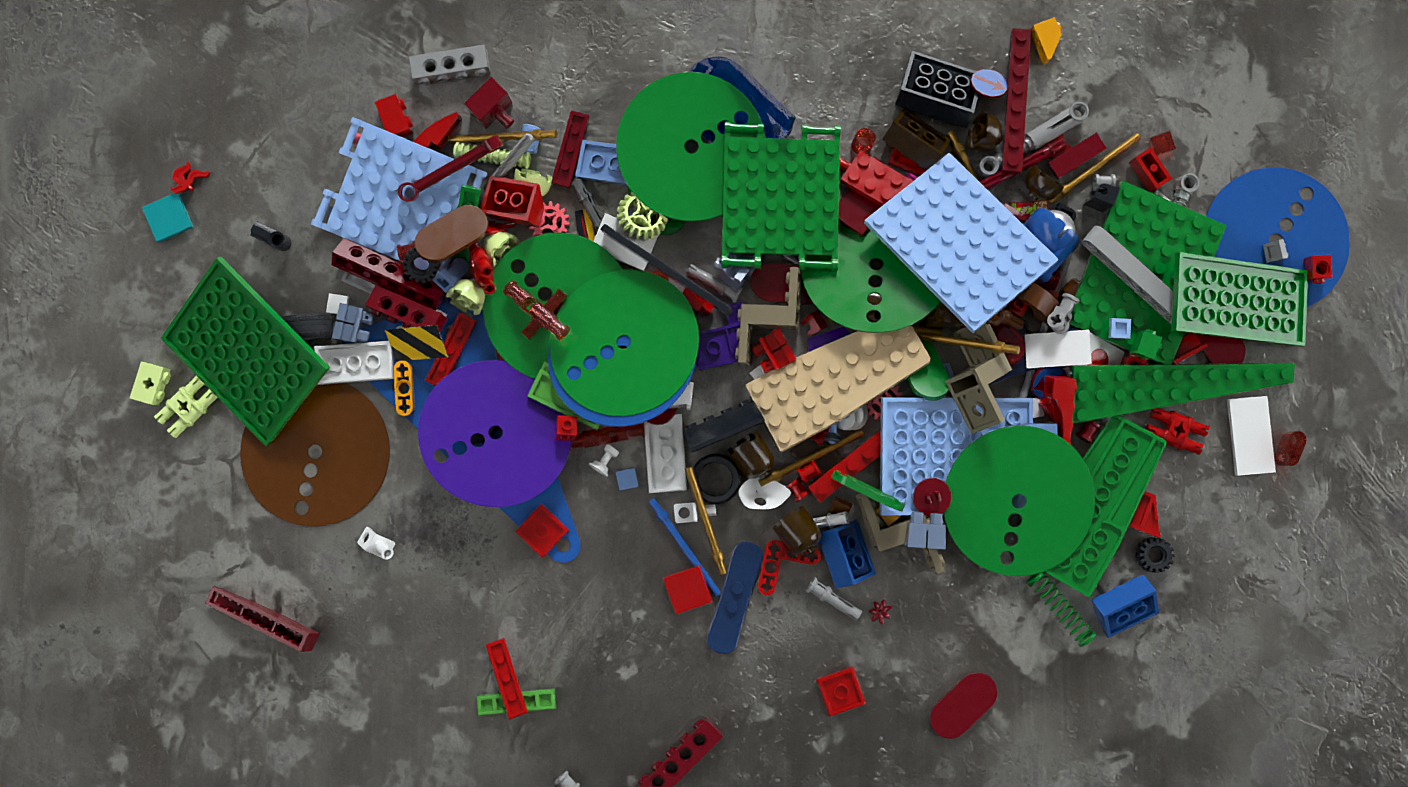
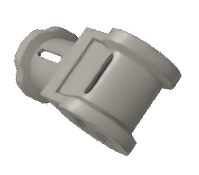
M1063 293L1060 305L1055 307L1047 319L1049 326L1057 334L1067 332L1072 318L1071 312L1075 304L1079 303L1078 298L1068 293Z

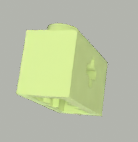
M141 361L130 399L159 406L165 396L164 389L170 380L171 369Z

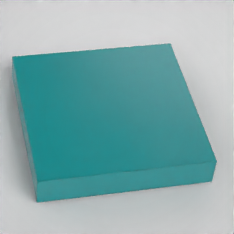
M173 193L142 207L158 243L194 228L180 194Z

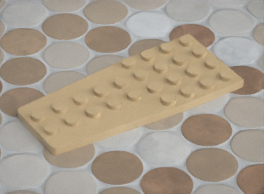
M912 325L883 333L856 331L796 357V361L778 370L774 369L746 384V387L763 415L765 423L782 453L833 426L930 363V356Z

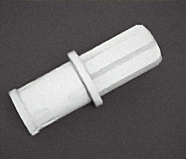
M847 511L837 514L828 513L827 516L813 518L819 528L827 526L833 528L837 525L850 523Z

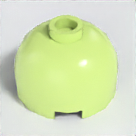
M516 168L514 180L539 184L543 197L550 189L552 176L547 174L546 177H543L539 171L524 168L520 172Z
M498 232L486 237L482 248L486 250L492 267L495 268L501 258L520 242L517 237L508 232Z
M460 279L449 289L446 297H450L452 299L450 303L459 310L467 312L468 309L474 311V315H478L483 309L485 293L483 288L478 286L475 279Z

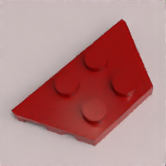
M1144 491L1128 527L1160 538L1156 495Z

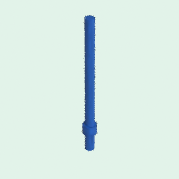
M655 498L650 500L648 503L656 513L655 517L664 524L693 567L700 565L707 586L714 597L721 592L669 520L668 513L665 509L662 510Z

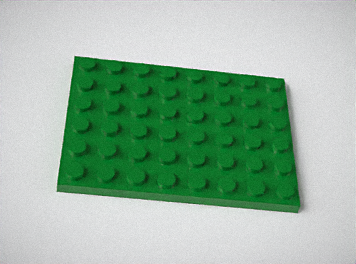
M1123 180L1119 182L1118 186L1121 188L1114 205L1107 212L1102 228L1172 291L1174 285L1175 253L1182 252L1215 257L1227 225ZM1091 253L1074 295L1079 299V303L1075 304L1071 312L1072 318L1069 325L1079 330H1089V332L1128 351L1131 350L1137 332L1144 331L1145 329L1157 332V336L1162 337L1160 342L1162 347L1152 361L1159 364H1172L1184 333L1171 331L1172 325ZM1109 319H1131L1130 339L1108 338Z
M222 257L214 260L160 338L265 446L270 445L330 369L320 356Z

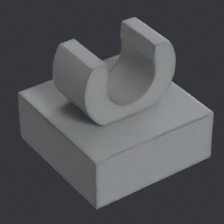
M1284 239L1263 244L1267 263L1288 258Z

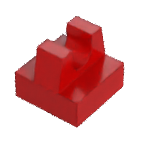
M819 311L809 314L801 322L802 326L810 325L811 330L807 332L808 336L828 327Z

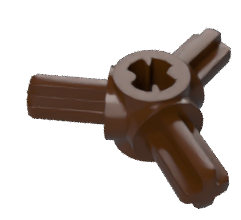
M1006 305L989 319L986 324L991 323L994 326L1007 324L1019 330L1023 328L1024 321L1011 314V308Z

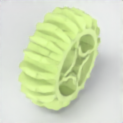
M631 192L630 196L628 194L625 195L624 200L620 201V206L617 208L619 214H617L616 218L620 220L618 225L624 226L623 233L629 231V238L635 235L636 241L640 237H642L643 241H646L647 237L652 240L655 235L659 236L661 231H664L666 227L664 224L668 222L666 216L645 206L633 192ZM634 205V213L632 216H628V208ZM656 214L657 222L651 226L650 218Z

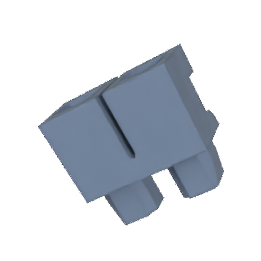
M728 253V258L754 259V254ZM719 257L713 267L721 273L719 279L738 291L755 270L754 267L728 266V268H721L722 258Z
M340 303L336 320L354 325L335 321L332 338L352 343L368 342L370 332L361 330L362 323L372 325L374 315L366 312L363 308Z
M912 512L910 523L907 522L905 546L945 549L946 525H943L942 514L930 513V524H924L923 513Z

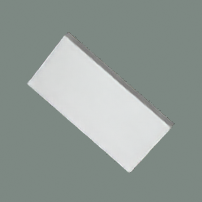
M389 341L314 346L315 352L330 367L317 385L394 379L393 351Z
M1267 396L1227 399L1235 476L1276 472Z
M675 414L671 421L663 425H652L645 421L644 431L649 493L686 491L687 480L684 469L686 466L682 414Z

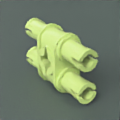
M197 375L185 387H180L179 391L170 400L166 401V406L154 416L155 419H158V422L164 425L174 413L179 415V419L167 429L169 433L172 432L171 435L175 438L188 426H193L194 422L202 414H206L207 408L218 398L210 389L198 401L194 398V394L205 385Z

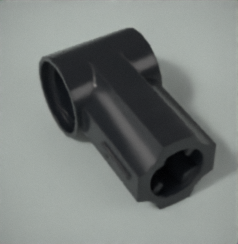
M259 221L253 224L250 236L279 251H286L291 247L290 237ZM282 237V243L277 245V240Z

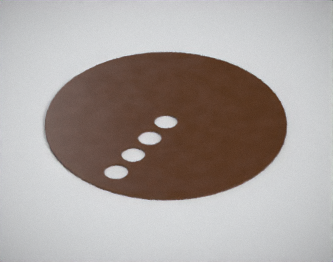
M346 383L316 385L270 445L265 446L245 426L241 440L240 458L246 483L254 497L265 509L287 522L317 527L346 520L362 510L373 499L386 476L390 458V445L387 429L379 411L364 394ZM312 445H319L322 449V454L317 459L311 458L308 454V450ZM309 463L315 464L318 469L317 474L312 478L304 474V467ZM304 482H309L313 486V492L309 496H303L299 491L300 485ZM299 501H305L309 506L308 512L304 515H299L295 511V505Z

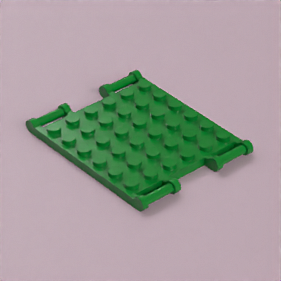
M725 122L721 268L743 266L760 269L761 254L798 255V268L800 270L813 268L838 271L841 126L809 127L807 124H802L801 139L763 138L764 123L749 125ZM756 132L757 138L730 137V133ZM807 135H833V140H809ZM728 253L754 254V259L728 258ZM805 256H831V261H805Z

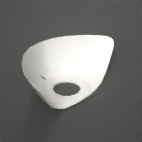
M760 477L745 481L739 489L741 501L744 506L750 509L766 510L776 508L791 495L788 488L775 480L761 487L758 482ZM756 498H763L766 504L760 506L754 500Z

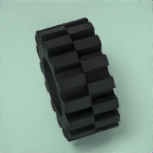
M414 246L413 249H409L403 260V270H406V276L410 275L409 279L415 278V282H419V280H422V283H425L426 280L429 282L432 280V277L436 276L440 262L434 263L429 261V267L426 270L417 269L414 265V260L420 256Z
M1149 537L1142 540L1143 543L1138 544L1139 549L1135 551L1138 555L1135 557L1139 560L1137 563L1144 570L1154 573L1164 572L1165 569L1170 568L1169 564H1173L1172 557L1175 558V554H1172V551L1174 549L1170 547L1171 544L1166 542V540ZM1154 547L1158 548L1162 554L1158 562H1152L1148 557L1150 549Z

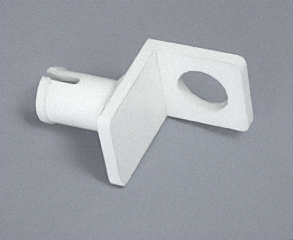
M696 502L674 505L676 523L697 522L700 514ZM705 505L708 516H716L715 505ZM682 507H686L690 511L689 517L685 519L681 518L678 514Z
M369 527L365 528L357 543L369 553L386 560L390 559L394 554L393 547L395 542L376 534ZM369 534L368 540L364 543L365 537Z

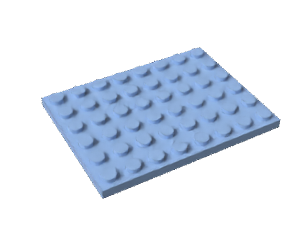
M950 153L865 219L864 222L972 333L1059 260Z
M881 397L880 491L895 497L901 503H905V507L901 512L880 503V515H911L912 512H919L913 503V492L918 483L926 478H937L946 483L947 476L955 460L977 438L999 428L1033 423V398H995L1005 421L971 434L954 398L928 401L925 398ZM976 405L977 411L982 414L981 407ZM1017 494L1012 498V505L1015 508H1022L1026 504V498L1022 494Z

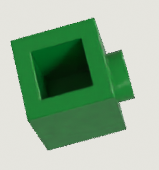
M1150 329L1137 332L1129 354L1145 360H1154L1156 354L1161 350L1162 343L1160 342L1162 337L1157 336V332Z

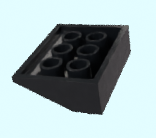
M912 50L895 105L967 128L974 114L979 95L974 91L970 82L972 75L976 71Z
M749 400L739 403V408L732 410L730 407L721 411L722 415L718 417L711 415L704 418V422L699 425L694 422L685 426L686 430L683 432L692 453L762 424L765 419L754 401L750 403Z

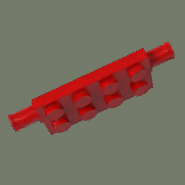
M862 151L850 163L840 157L839 170L844 172L840 183L881 207L913 182V180Z

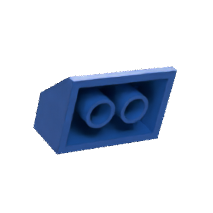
M857 519L850 521L849 524L838 525L821 532L820 544L836 589L854 585L876 574Z
M1144 574L1092 599L1094 612L1107 638L1159 614L1157 592Z

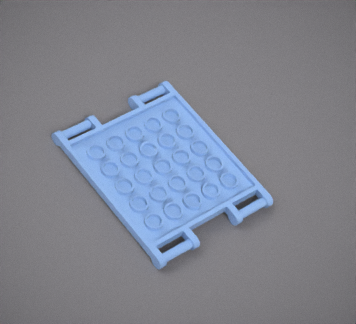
M352 117L350 121L352 124L342 148L340 147L338 152L352 158L339 194L324 188L322 193L324 194L315 219H312L311 225L403 262L409 249L414 248L415 237L422 228L458 208L462 184L468 185L472 173L476 174L472 186L480 188L483 178L487 176V172L467 165L420 192L419 197L415 201H403L398 195V188L402 183H414L454 159ZM360 126L364 129L353 153L350 149ZM406 185L402 190L403 197L405 199L413 198L415 189L411 185ZM334 198L336 201L327 224L323 223L322 221L330 200ZM421 257L414 260L416 268L426 270L429 267L428 261L423 260ZM451 257L445 261H442L440 269L438 270L437 274L443 268L447 270L451 262Z

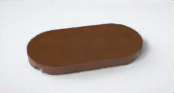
M472 205L456 208L425 226L417 233L415 248L418 255L423 260L433 261L434 263L447 260L485 236L488 228L487 217L480 208Z

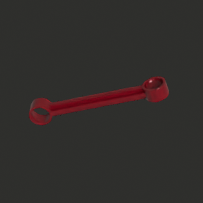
M494 135L479 146L414 183H402L398 188L400 199L406 202L415 201L423 190L481 157L500 149L503 146L502 141L498 135ZM406 185H411L415 189V195L411 199L403 197L402 190Z

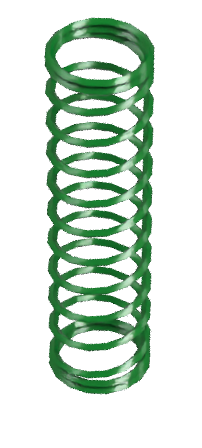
M1044 572L1032 575L1027 580L1029 587L1035 585L1039 580L1047 578L1045 583L1037 588L1034 593L1040 591L1044 586L1052 584L1051 588L1042 594L1039 599L1045 597L1049 592L1057 590L1056 594L1047 600L1044 605L1050 603L1055 597L1062 596L1061 600L1052 606L1049 611L1054 610L1060 603L1067 602L1066 606L1058 611L1054 617L1059 616L1065 609L1072 608V611L1063 617L1059 623L1064 622L1070 615L1077 614L1075 620L1068 623L1064 629L1069 628L1075 621L1082 619L1080 626L1073 629L1069 635L1074 634L1080 627L1087 625L1085 632L1078 635L1074 641L1079 640V647L1089 644L1096 637V633L1093 630H1088L1089 625L1083 624L1084 619L1078 618L1079 613L1073 612L1074 607L1068 606L1069 601L1063 600L1064 595L1058 594L1059 589L1053 588L1054 583L1048 582L1049 577L1043 576Z

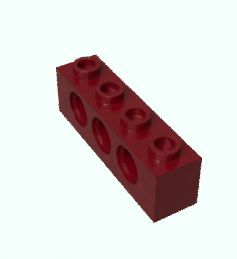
M375 285L365 304L371 309V314L377 317L383 315L387 317V321L393 324H397V322L403 324V328L437 325L439 332H441L447 320L442 313L378 285ZM408 310L407 315L403 316V313ZM425 317L424 321L419 324V320Z

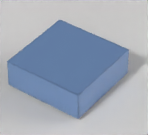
M635 468L616 472L619 491L639 487Z

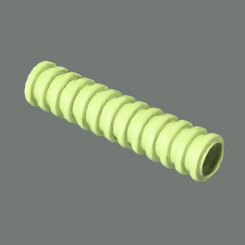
M456 142L453 149L454 158H458L477 147V145L474 144L472 146L471 144L466 145L465 143L460 144ZM498 149L478 159V162L484 161V163L489 162L490 164L495 163L499 165L512 149H509V151ZM530 152L524 153L513 167L519 166V168L525 167V169H528L531 162Z

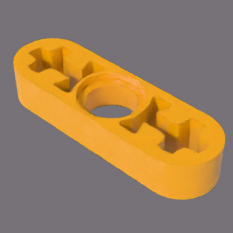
M398 361L394 365L396 411L401 416H410L415 411L413 368L409 362ZM403 364L404 367L408 368V371L404 372L405 378L409 377V381H399V377L403 378L402 372H399V368H402ZM403 383L409 385V391L406 394H402L399 391V387ZM400 396H410V400L406 399V404L410 406V409H407V413L401 410V406H404V400H400Z

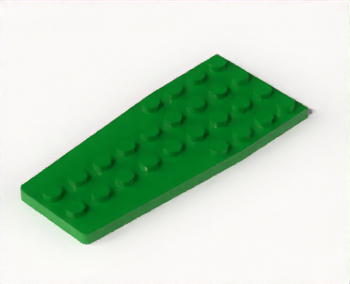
M1120 415L1111 417L1083 457L1091 474L1095 491V508L1090 528L1079 547L1062 563L1044 571L1046 574L1090 598L1116 553L1166 446L1164 439Z

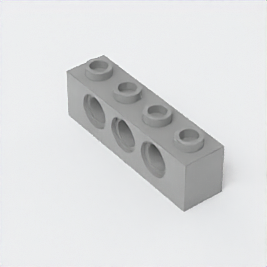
M485 45L409 56L412 79L419 85H428L432 81L447 82L451 78L465 79L470 75L484 76L486 73L491 72ZM473 60L471 66H465L466 61ZM449 63L455 64L452 69H446V66ZM430 66H436L435 71L427 72Z

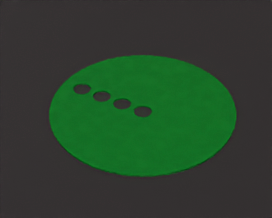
M683 72L671 74L646 86L626 108L617 133L616 150L618 164L622 176L633 194L653 211L672 219L702 221L721 216L723 213L724 134L718 131L717 126L721 121L737 124L734 120V115L739 111H743L748 115L746 124L757 125V123H762L751 101L731 83L705 73ZM705 130H711L715 134V140L711 144H706L701 140V134ZM731 132L730 137L757 138V133ZM695 140L699 145L698 150L695 153H688L684 148L686 141Z
M838 222V271L813 268L801 270L805 289L815 306L834 322L861 332L883 333L903 329L926 317L940 303V300L869 228L861 237ZM805 256V261H831V256ZM874 258H878L883 261L884 265L880 270H873L870 268L869 262ZM874 275L880 276L883 283L880 287H871L868 283L869 278ZM869 294H880L882 301L878 305H871L867 301ZM871 310H876L881 315L880 320L876 323H871L866 318L867 313Z
M547 233L531 237L519 243L508 251L493 269V283L496 286L495 292L491 295L485 293L483 314L485 326L492 344L502 358L513 368L536 379L544 361L548 363L550 336L557 316L551 310L552 304L555 301H562L564 303L577 288L596 276L623 269L607 250L579 235ZM520 259L525 263V269L522 273H514L512 271L511 263L514 260ZM534 273L538 276L539 281L535 287H528L525 284L524 279L527 274ZM548 287L551 289L552 297L548 301L539 299L538 291L540 288Z
M641 270L611 271L585 282L568 297L560 308L550 336L551 363L563 389L571 398L585 408L610 416H631L644 413L669 400L688 379L694 367L699 348L698 324L688 300L669 281L653 273ZM622 335H627L631 339V344L626 349H621L617 346V340ZM604 346L613 347L614 355L612 358L604 359L601 357L600 351ZM589 356H594L598 360L597 366L592 370L586 369L584 366V360ZM573 366L579 367L581 370V376L576 380L569 379L567 375L568 370Z
M1009 426L982 435L961 452L952 465L946 479V484L951 491V502L944 512V518L951 537L970 560L994 573L1008 576H1027L1041 573L1057 566L1079 547L1093 519L1095 491L1086 463L1067 441L1045 429L1032 426ZM1017 494H1022L1026 498V504L1022 508H1015L1012 505V498ZM1013 513H1018L1022 517V522L1018 527H1011L1008 524V517ZM1008 532H1014L1018 536V541L1013 546H1008L1004 542V536ZM1004 551H1010L1014 555V560L1009 565H1004L1000 561V555Z

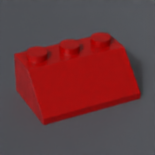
M490 176L481 210L491 219L539 227L544 212L540 185Z

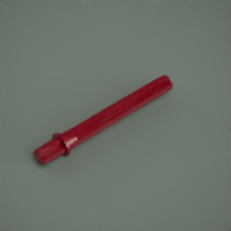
M1061 138L1052 144L1047 143L1042 149L1023 158L1022 171L1049 157H1055L1056 153L1067 147L1065 139ZM1001 170L980 181V183L988 190L1016 174L1002 173Z

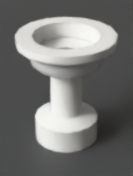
M608 444L604 448L606 453L601 460H595L588 464L605 477L608 476L607 463L611 457L616 458L619 454L615 448Z

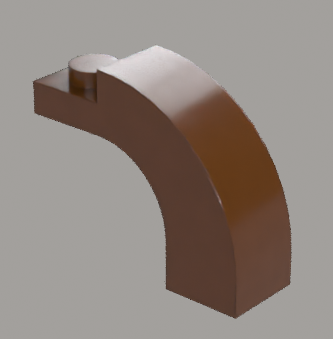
M1034 282L1015 297L1034 311L1033 316L1048 326V316L1054 311L1056 306L1060 305L1050 293Z

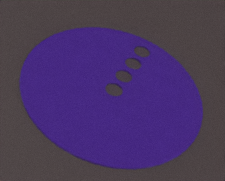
M487 360L474 362L448 374L433 388L427 397L418 424L419 447L424 463L431 475L445 490L457 498L485 507L517 505L536 497L546 490L562 471L569 455L571 441L554 440L555 420L558 415H567L528 397L535 379L519 372L506 361ZM492 426H499L503 431L502 437L492 439L488 434L489 429ZM477 433L483 435L485 438L484 445L474 447L470 442L472 435ZM462 441L466 444L467 451L463 455H457L453 452L452 446L455 442ZM439 449H444L449 454L448 460L444 463H438L434 459V453Z

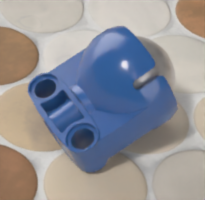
M1039 208L1031 214L1023 225L1059 259L1055 265L1036 280L1044 283L1050 280L1052 273L1078 247L1080 240L1076 235L1074 222L1069 215L1058 210L1049 211L1045 208Z

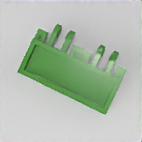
M544 361L528 397L567 416H577L578 421L598 430L600 424L581 417L564 403L552 383L548 363Z

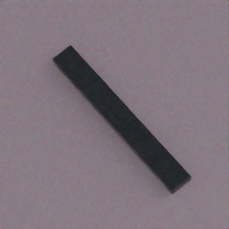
M603 224L600 230L604 235L730 317L733 311L729 305L616 230Z

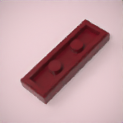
M1096 132L1048 162L1047 165L1056 179H1059L1107 148Z

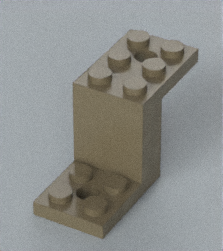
M790 267V272H787L786 283L789 285V292L785 294V303L788 306L742 304V308L738 310V321H741V325L737 329V340H740L739 348H736V359L743 366H751L753 328L777 329L779 327L781 330H799L802 273L798 267Z
M986 323L974 333L967 327L953 332L955 337L972 340L978 338L980 341L993 343L998 341L991 325ZM960 346L970 367L945 382L970 433L973 434L1005 421L988 384L1008 373L1012 368L1004 353L1000 354L994 353L993 350ZM976 405L981 407L982 414L977 411Z
M862 493L856 495L874 550L881 552L904 544L907 536V522L910 523V517L892 523L890 526L886 525L879 528L881 521L878 514H874L873 507H875L873 499ZM923 515V523L930 524V519ZM922 548L930 572L935 574L944 572L943 566H945L942 555L938 554L937 549Z

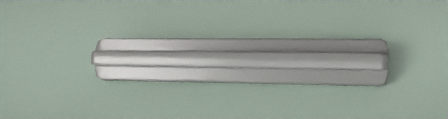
M530 133L524 134L492 176L505 178L534 142L535 138ZM488 181L483 186V189L485 191L487 188Z

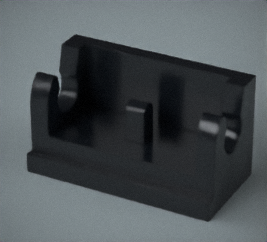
M1103 183L1100 187L1105 188L1107 191L1104 193L1091 191L1090 194L1093 196L1085 199L1083 205L1104 212L1114 205L1121 187H1114Z

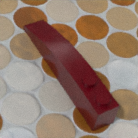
M212 586L205 602L206 605L300 652L312 651L320 634L276 611L217 586Z

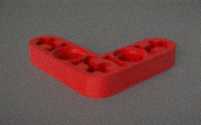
M770 540L765 546L758 582L760 593L771 595L775 591L781 559L815 565L821 559L820 552L818 550L814 552L817 558H814L812 561H809L810 559L803 556V560H799L801 555H797L795 558L788 556V548L782 541ZM773 543H777L779 551H775L774 557H778V561L766 559L767 555L771 556L772 551L769 549V546H773ZM768 562H773L776 565L773 573H768L765 570V565ZM763 574L775 576L774 580L770 579L769 585L772 586V589H768L767 592L761 587L762 584L766 583L767 579L763 578Z

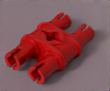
M476 242L468 247L472 274L478 286L483 288L484 293L491 295L496 290V286L493 283L494 277L491 260L487 256L486 250Z
M1160 408L1151 409L1153 413H1150V417L1163 421L1166 425L1164 429H1160L1147 424L1145 427L1147 431L1164 439L1167 445L1175 447L1179 451L1187 450L1197 455L1201 454L1202 450L1200 448H1203L1204 444L1188 439V434L1193 432L1206 437L1208 434L1206 430L1210 429L1209 425L1196 422L1191 416L1187 417L1178 414L1174 410L1169 412ZM1174 427H1177V430L1179 431L1178 434H1176L1177 431L1174 430Z

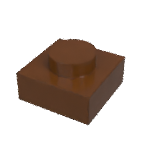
M835 496L827 514H837L845 511L849 514L853 504Z

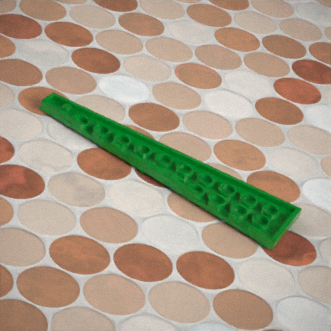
M1295 364L1071 365L1072 373L1070 378L1076 379L1077 385L1074 394L1075 410L1072 422L1074 424L1294 383Z

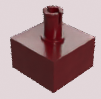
M492 77L464 103L469 113L485 129L496 119L505 129H508L514 123V119L505 112L512 104L508 93Z

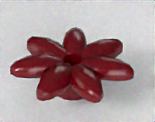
M882 600L880 605L876 601L873 602L875 609L868 611L874 614L871 620L875 622L879 619L882 625L884 617L887 619L891 618L887 612L892 609V606L885 607V600Z

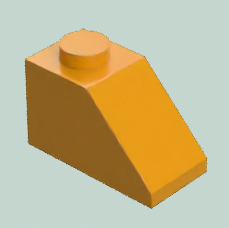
M1055 17L1035 24L1031 28V37L1043 65H1046L1052 58L1062 35L1061 25L1056 21Z

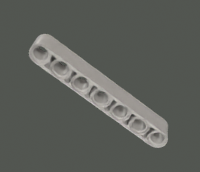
M1094 226L1082 240V244L1172 325L1173 291L1100 226Z

